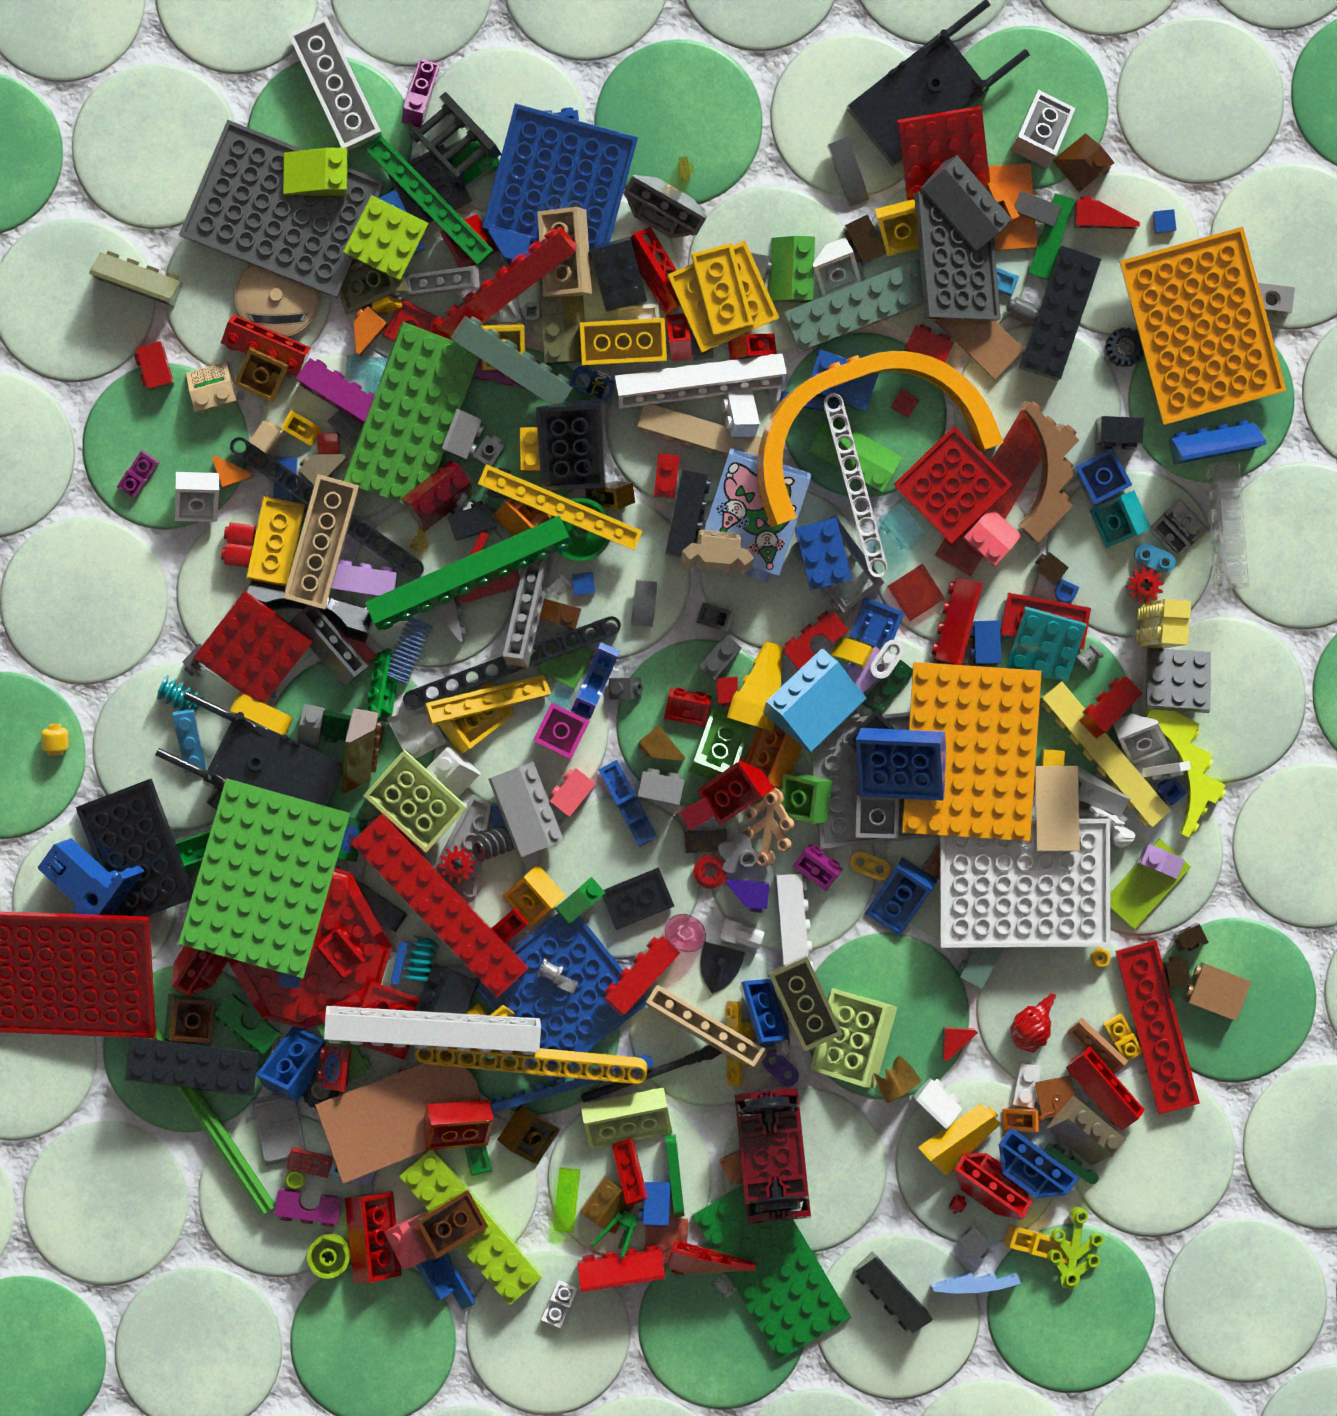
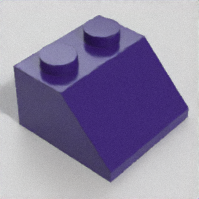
M726 878L728 887L744 906L749 908L750 912L762 913L763 909H767L768 882Z

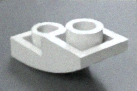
M558 1280L541 1321L560 1329L578 1288Z

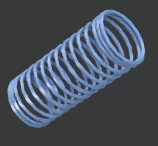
M413 617L408 622L414 625L405 624L411 629L403 628L408 633L401 632L402 635L408 638L400 636L399 638L405 642L397 641L404 647L395 645L396 648L402 651L394 649L393 651L399 655L391 654L401 661L390 658L392 662L398 665L390 663L389 665L393 668L389 667L388 671L389 677L405 684L409 682V679L405 676L411 677V674L406 671L413 672L408 667L415 668L411 663H417L410 657L419 659L414 654L421 655L417 650H423L415 644L425 646L418 640L427 642L421 636L429 637L421 631L431 633L429 630L433 628V626Z

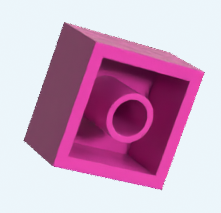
M551 702L533 741L572 759L590 721Z

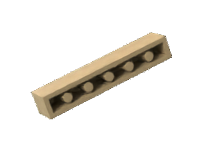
M653 404L643 406L637 428L641 429L640 433L649 436L656 433L661 435L660 439L673 442V439L682 441L681 445L693 448L696 445L702 447L701 451L713 454L716 451L722 453L721 457L725 459L728 457L730 448L758 456L762 438L760 436L731 437L730 431L726 426Z
M656 985L646 1001L647 1007L754 1072L757 1071L767 1055L763 1047L659 985Z

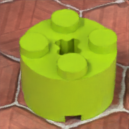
M335 1233L321 1234L312 1242L307 1251V1262L311 1271L316 1276L324 1279H331L342 1274L351 1259L349 1243L342 1236ZM328 1251L332 1252L333 1256L330 1260H327L325 1255Z

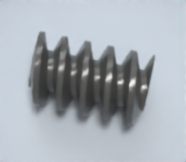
M506 825L476 835L472 840L473 854L481 862L485 859H491L492 856L496 857L499 854H505L506 851L511 852L513 849L515 850Z

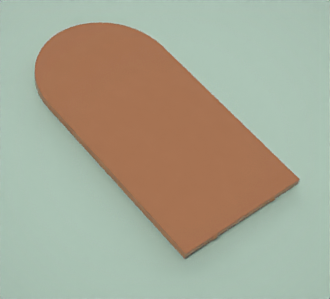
M420 1063L315 1104L340 1179L342 1183H346L426 1151L424 1115L427 1104L480 1100L478 1084L466 1068Z

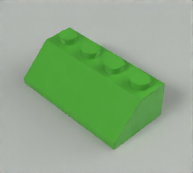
M827 419L808 453L841 471ZM836 419L833 420L835 429L841 430L844 428L845 424ZM850 428L865 485L882 494L902 457ZM847 438L839 440L838 446L841 450H848L851 443ZM851 458L846 459L844 462L845 469L848 471L854 470L856 467L855 460Z

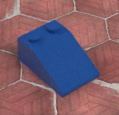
M902 857L865 914L900 937L932 891L937 879Z
M292 1026L256 1074L266 1089L297 1103L311 1083L320 1060L321 1048L325 1047L326 1041L303 1029Z

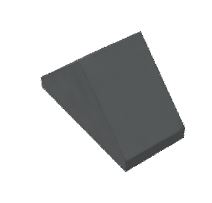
M703 603L696 623L728 633L735 612Z

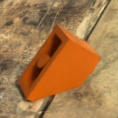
M368 306L366 309L361 308L354 316L356 318L354 321L356 353L360 357L388 325Z

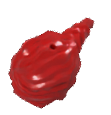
M1049 994L1037 1006H1027L1015 1015L1010 1029L1011 1038L1017 1048L1034 1053L1041 1046L1047 1044V1040L1051 1036L1049 1013L1054 1004L1053 1000L1056 999L1055 994Z

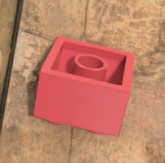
M990 508L962 539L994 567L1022 535L996 511Z
M421 1214L402 1221L384 1232L403 1270L427 1260L408 1225V1222Z

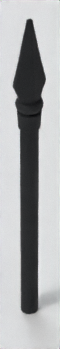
M706 1045L701 1050H696L694 1054H688L678 1060L647 1070L646 1080L686 1065H692L696 1062L700 1063L702 1060H712L722 1054V1052L711 1045ZM614 1082L581 1094V1099L584 1103L633 1084Z

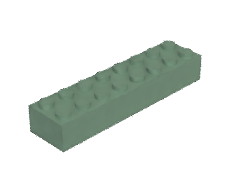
M920 259L785 311L783 315L798 353L805 352L924 305Z

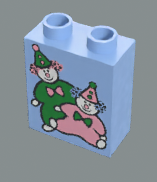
M730 448L704 530L740 534V548L747 549L754 557L752 569L745 575L757 580L768 581L770 573L778 576L780 574L811 479V473L783 465L786 489L797 518L771 527L759 492L757 478L758 456Z

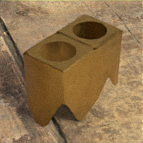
M901 1056L896 1057L893 1070L885 1069L886 1079L873 1073L887 1103L904 1096L922 1081L913 1067Z

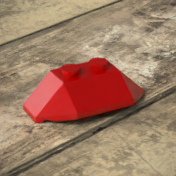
M184 946L173 963L171 986L188 997L208 989L214 985L228 960L224 956Z
M987 1153L962 1154L953 1170L961 1190L996 1215L1020 1220L1024 1219L1032 1204V1200L1026 1190L1002 1173L1001 1163Z

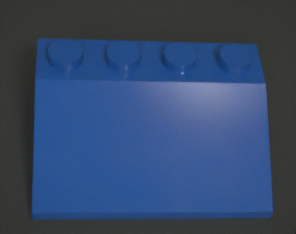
M1248 420L1236 422V426L1229 428L1228 424L1215 426L1216 430L1207 431V428L1194 430L1195 434L1187 435L1186 432L1176 433L1174 438L1169 440L1173 465L1254 450L1267 443L1255 423L1249 424Z
M876 728L860 729L856 738L859 795L861 797L944 800L946 769L945 732Z

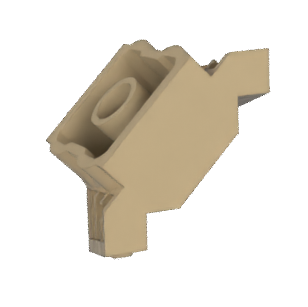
M699 530L697 544L691 543L682 550L680 562L687 570L696 565L701 572L705 570L721 571L729 575L736 569L743 576L752 569L754 557L747 549L740 548L741 535L738 533Z

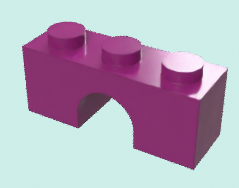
M285 1188L278 1190L275 1216H280L279 1220L292 1221V1218L301 1219L300 1222L304 1224H313V1221L322 1222L321 1225L326 1227H334V1224L339 1223L342 1196L321 1194L319 1205L314 1209H307L300 1202L301 1191Z

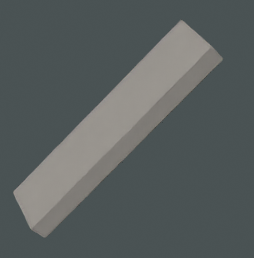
M479 266L406 275V282L410 290L407 292V296L480 288Z

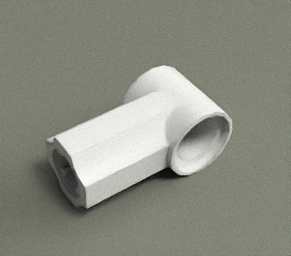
M725 918L719 939L759 949L764 932Z

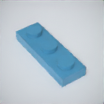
M194 709L173 712L172 716L182 759L202 769H206Z

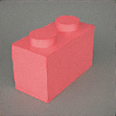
M577 768L574 771L569 769L562 778L565 780L564 784L561 787L557 785L550 793L552 797L550 802L569 817L596 784Z

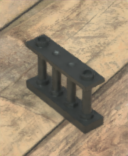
M444 92L439 97L443 103L442 109L418 129L409 122L407 124L411 130L409 135L416 143L420 141L448 171L446 173L453 183L458 181L464 187L466 183L461 175L484 155L490 154L494 159H497L501 152L488 135L447 92ZM452 114L455 117L453 119L454 122L431 142L423 136L444 117ZM465 127L467 135L444 155H441L436 148L459 128L463 129ZM472 141H478L480 143L479 149L454 169L449 161Z

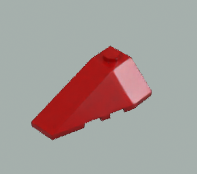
M675 1240L668 1263V1268L672 1269L671 1272L678 1275H684V1273L755 1271L757 1262Z

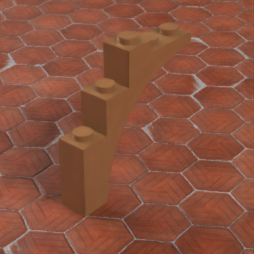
M1024 401L1019 407L1028 417L1037 434L1041 448L1042 473L1036 499L1018 527L1031 540L1038 543L1073 507L1069 502L1070 497L1061 489L1076 474L1072 469L1073 464L1064 456L1075 446L1079 439L1075 436L1077 432L1070 425H1057L1049 416L1045 417L1041 413L1042 408L1036 402Z

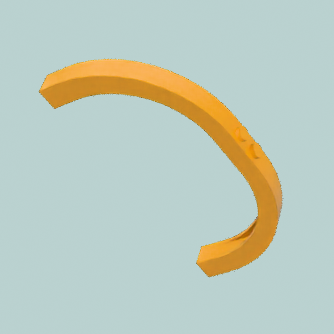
M889 351L859 358L857 355L846 359V364L840 365V362L829 365V370L801 383L779 403L763 432L758 451L757 478L760 496L771 527L797 518L784 481L783 449L789 428L799 411L807 402L822 391L879 372H902L918 376L937 386L955 403L965 418L975 447L980 452L1004 443L988 404L976 387L956 369L940 360L920 353Z

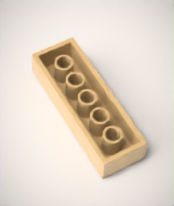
M317 474L283 598L322 609L327 608L360 489L359 485Z

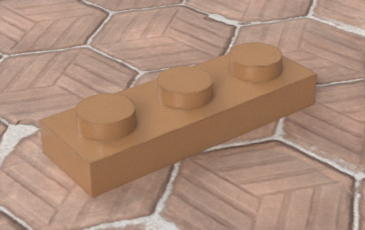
M1083 1018L1079 1019L1068 1029L1067 1033L1084 1049L1090 1046L1114 1074L1128 1062Z

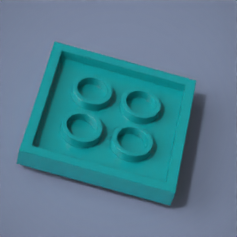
M1025 606L1006 666L1013 669L1042 671V677L1068 683L1086 629V623Z

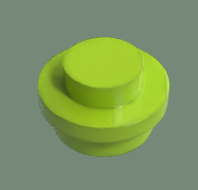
M290 1170L285 1176V1184L291 1190H299L306 1183L304 1173Z

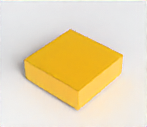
M386 296L372 303L374 311L385 315L402 307L401 300L391 296Z

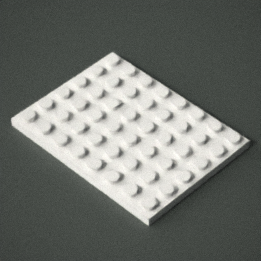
M1036 819L1031 821L1030 841L940 835V947L1110 946V819H1079L1080 851L1036 852Z

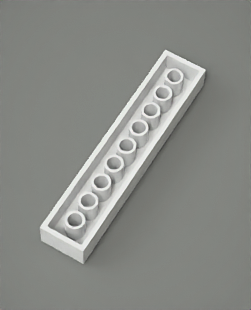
M327 1006L324 1039L328 1040L329 1043H341V1040L350 1041V1044L361 1045L363 1042H371V1045L384 1046V1043H393L394 1047H406V1044H410L420 1049H425L427 1046H436V1049L439 1050L457 1047V1050L470 1051V1048H478L480 1052H491L494 1049L500 1050L501 1053L511 1054L513 1051H522V1054L534 1055V1052H539L541 1024L539 1018Z

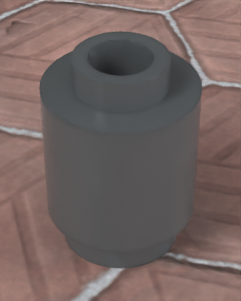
M1015 297L1014 300L1010 299L1006 307L1009 317L1025 324L1027 322L1032 324L1039 311L1034 304L1019 297Z

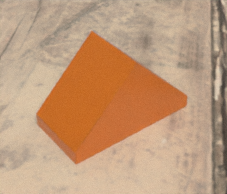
M215 455L212 458L223 488L252 479L255 475Z
M1036 1108L1002 1109L1003 1130H1009L1012 1127L1016 1131L1039 1132L1038 1110Z

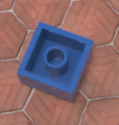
M1114 448L1073 468L1092 506L1132 486Z

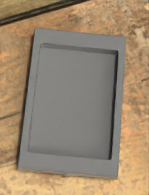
M279 1094L252 1099L266 1166L287 1162L291 1147L307 1151L295 1102Z

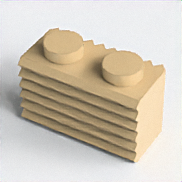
M271 420L267 423L262 421V425H259L257 432H254V435H252V439H249L250 443L269 456L284 436L280 432V427Z

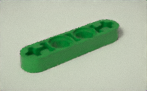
M676 1134L665 1135L674 1217H683L685 1213Z

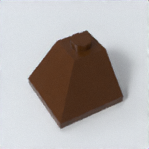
M1086 133L1053 159L1054 163L1078 192H1081L1115 163L1103 147Z

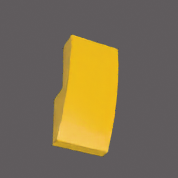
M840 637L830 655L847 664L852 663L864 668L874 649L866 644Z
M1122 1013L1103 1022L1118 1052L1129 1061L1142 1054L1141 1046Z

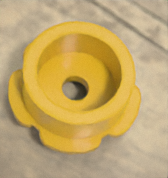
M1098 947L1094 952H1091L1090 961L1093 962L1092 965L1094 967L1104 968L1109 965L1111 955L1108 950Z

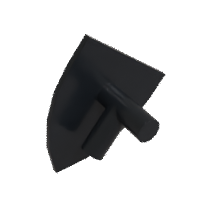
M704 941L700 960L701 973L705 984L713 994L732 982L740 970L745 952Z

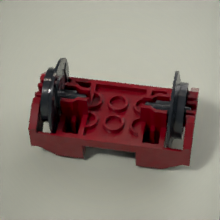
M778 1089L773 1092L769 1090L760 1091V1093L749 1092L734 1095L747 1224L811 1218L798 1089Z

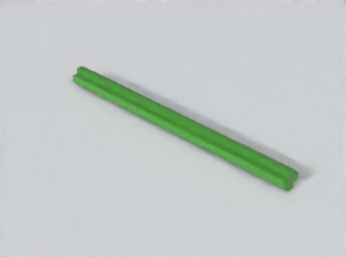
M156 1025V1037L154 1040L167 1041ZM176 1087L260 1216L274 1208L276 1204L201 1091L198 1089Z

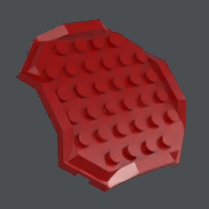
M335 868L305 974L300 979L299 989L278 987V971L227 958L252 1005L262 1018L306 1030L325 1023L327 1006L354 1007L360 1004L368 980L381 984L392 944L370 909L352 873ZM335 929L344 930L351 939L349 941L354 947L357 946L364 953L363 957L366 960L365 963L359 964L344 979H341L315 948L323 938Z

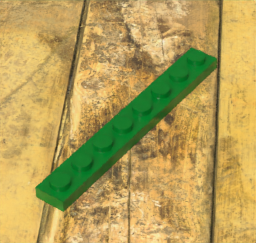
M380 134L364 148L477 266H480L494 253L493 249Z

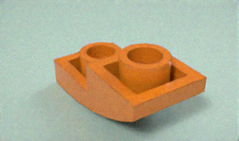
M992 182L988 183L985 186L987 191L1011 217L1008 223L1015 221L1019 215L1010 199Z

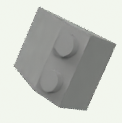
M1038 90L1010 150L1048 169L1059 150L1076 108Z

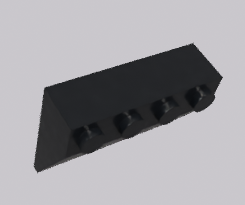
M601 399L578 400L536 407L541 487L548 491L605 488L606 469Z

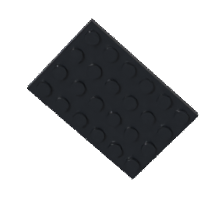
M152 778L75 807L94 859L108 872L114 870L123 872L127 868L131 869L136 866H140L145 871L115 911L116 916L146 917L191 900L193 888Z

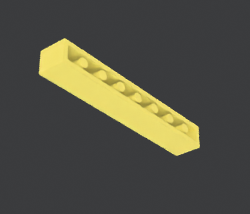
M1059 682L1041 697L1043 708L1049 714L1053 712L1057 717L1055 722L1062 730L1066 728L1070 732L1068 737L1076 746L1078 744L1081 745L1084 749L1082 753L1089 762L1093 760L1098 765L1096 768L1098 773L1103 778L1106 776L1112 782L1109 784L1111 787L1131 798L1127 807L1130 810L1134 808L1139 814L1137 818L1144 826L1148 824L1149 827H1153L1171 812V809L1106 733L1096 739L1080 723L1079 720L1084 715L1082 711L1085 708L1063 682Z

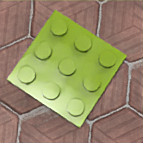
M371 195L343 253L401 281L429 223Z

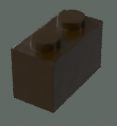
M868 214L844 226L845 231L842 233L844 238L847 239L848 243L851 242L854 248L853 252L856 262H861L863 266L886 254V250Z

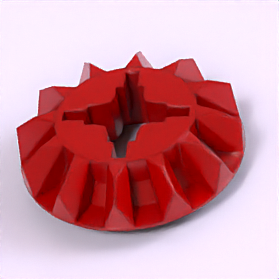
M714 855L701 857L695 863L693 869L696 882L707 889H714L723 884L727 876V872L722 869L723 860ZM705 864L710 868L718 866L716 871H714L715 880L711 876H704L702 878L706 872Z

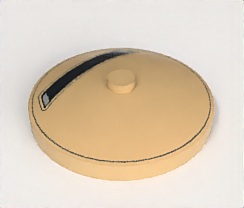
M249 264L238 279L235 289V303L240 317L289 338L305 330L314 320L319 309L320 292Z

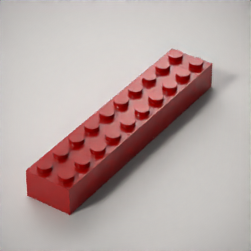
M383 813L351 842L496 997L500 996L529 968Z

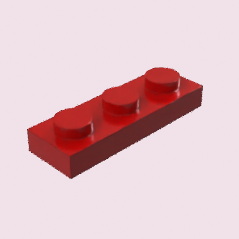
M629 1138L613 1144L612 1149L626 1205L631 1206L647 1200L648 1195L634 1139Z

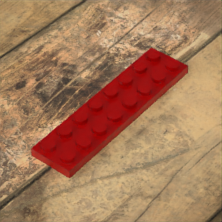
M1157 940L1115 950L1158 1114L1200 1104Z

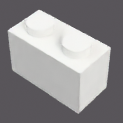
M727 391L726 398L722 400V411L726 412L725 425L730 431V436L756 437L760 423L753 391Z

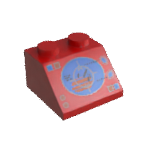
M326 1043L325 1048H321L320 1061H323V1069L318 1071V1082H321V1088L340 1092L347 1090L352 1046Z

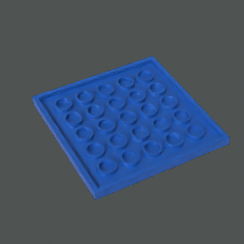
M515 103L482 227L486 229L491 227L531 237L532 241L539 242L537 212L579 207L586 209L589 248L610 242L638 137Z
M557 913L512 949L529 968L500 996L496 997L478 977L474 979L479 982L477 987L478 993L494 1012L504 1005L514 1012V1017L540 1019V1048L587 1053L647 1005V999L642 995L624 1015L620 1016L602 999L606 995L604 990L611 983L616 984L620 980L618 975L623 969L580 915L568 925ZM544 958L555 966L564 967L560 975L578 982L574 994L559 988L549 978L542 975L540 977L537 976ZM555 1061L548 1062L551 1065L557 1064V1062ZM544 1075L549 1082L557 1077Z

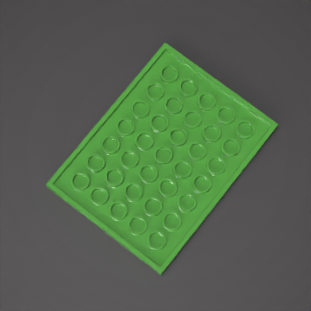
M226 778L178 944L303 978L350 813Z

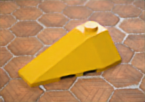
M765 641L753 662L754 667L749 675L746 674L743 679L745 683L739 692L736 691L732 698L727 718L773 731L775 723L763 714L766 701L781 687L783 646Z

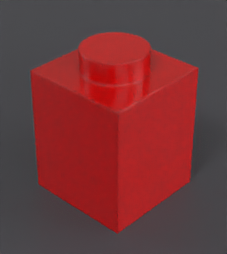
M738 677L716 678L717 701L722 703V707H730L736 691L739 692Z

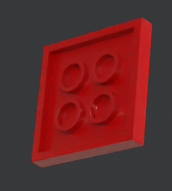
M368 980L358 1008L415 1011L420 997ZM363 1042L360 1046L405 1060L410 1044H406V1047H394L393 1043H384V1046L371 1045V1042Z

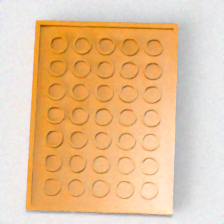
M1244 227L1119 261L1163 425L1287 391Z
M913 662L909 730L945 732V793L943 801L904 799L902 833L1030 841L1042 671Z

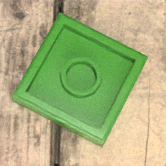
M566 638L565 641L568 646L574 647L577 645ZM551 643L547 652L555 654L558 651V647L556 644ZM583 647L541 663L537 671L575 690L594 653Z

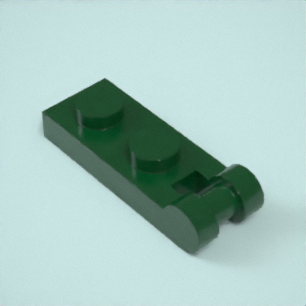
M900 659L889 676L880 679L862 705L868 706L873 711L877 710L881 714L911 677L913 669ZM876 695L882 699L880 704L873 700Z
M1048 1143L1044 1148L1048 1154L1089 1184H1096L1099 1177L1094 1170L1082 1168L1081 1165L1083 1163L1074 1156L1071 1158L1064 1154L1066 1150L1057 1143L1054 1146Z

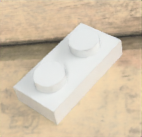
M1189 761L1152 766L1142 770L1144 777L1152 776V780L1165 778L1164 774L1170 773L1171 777L1184 775L1183 771L1189 770L1191 767Z
M1020 1062L1012 1104L1034 1108L1037 1094L1035 1082H1039L1041 1066Z

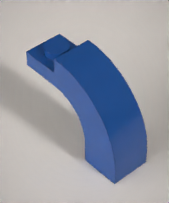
M600 643L571 709L572 711L591 719L620 653L619 650Z

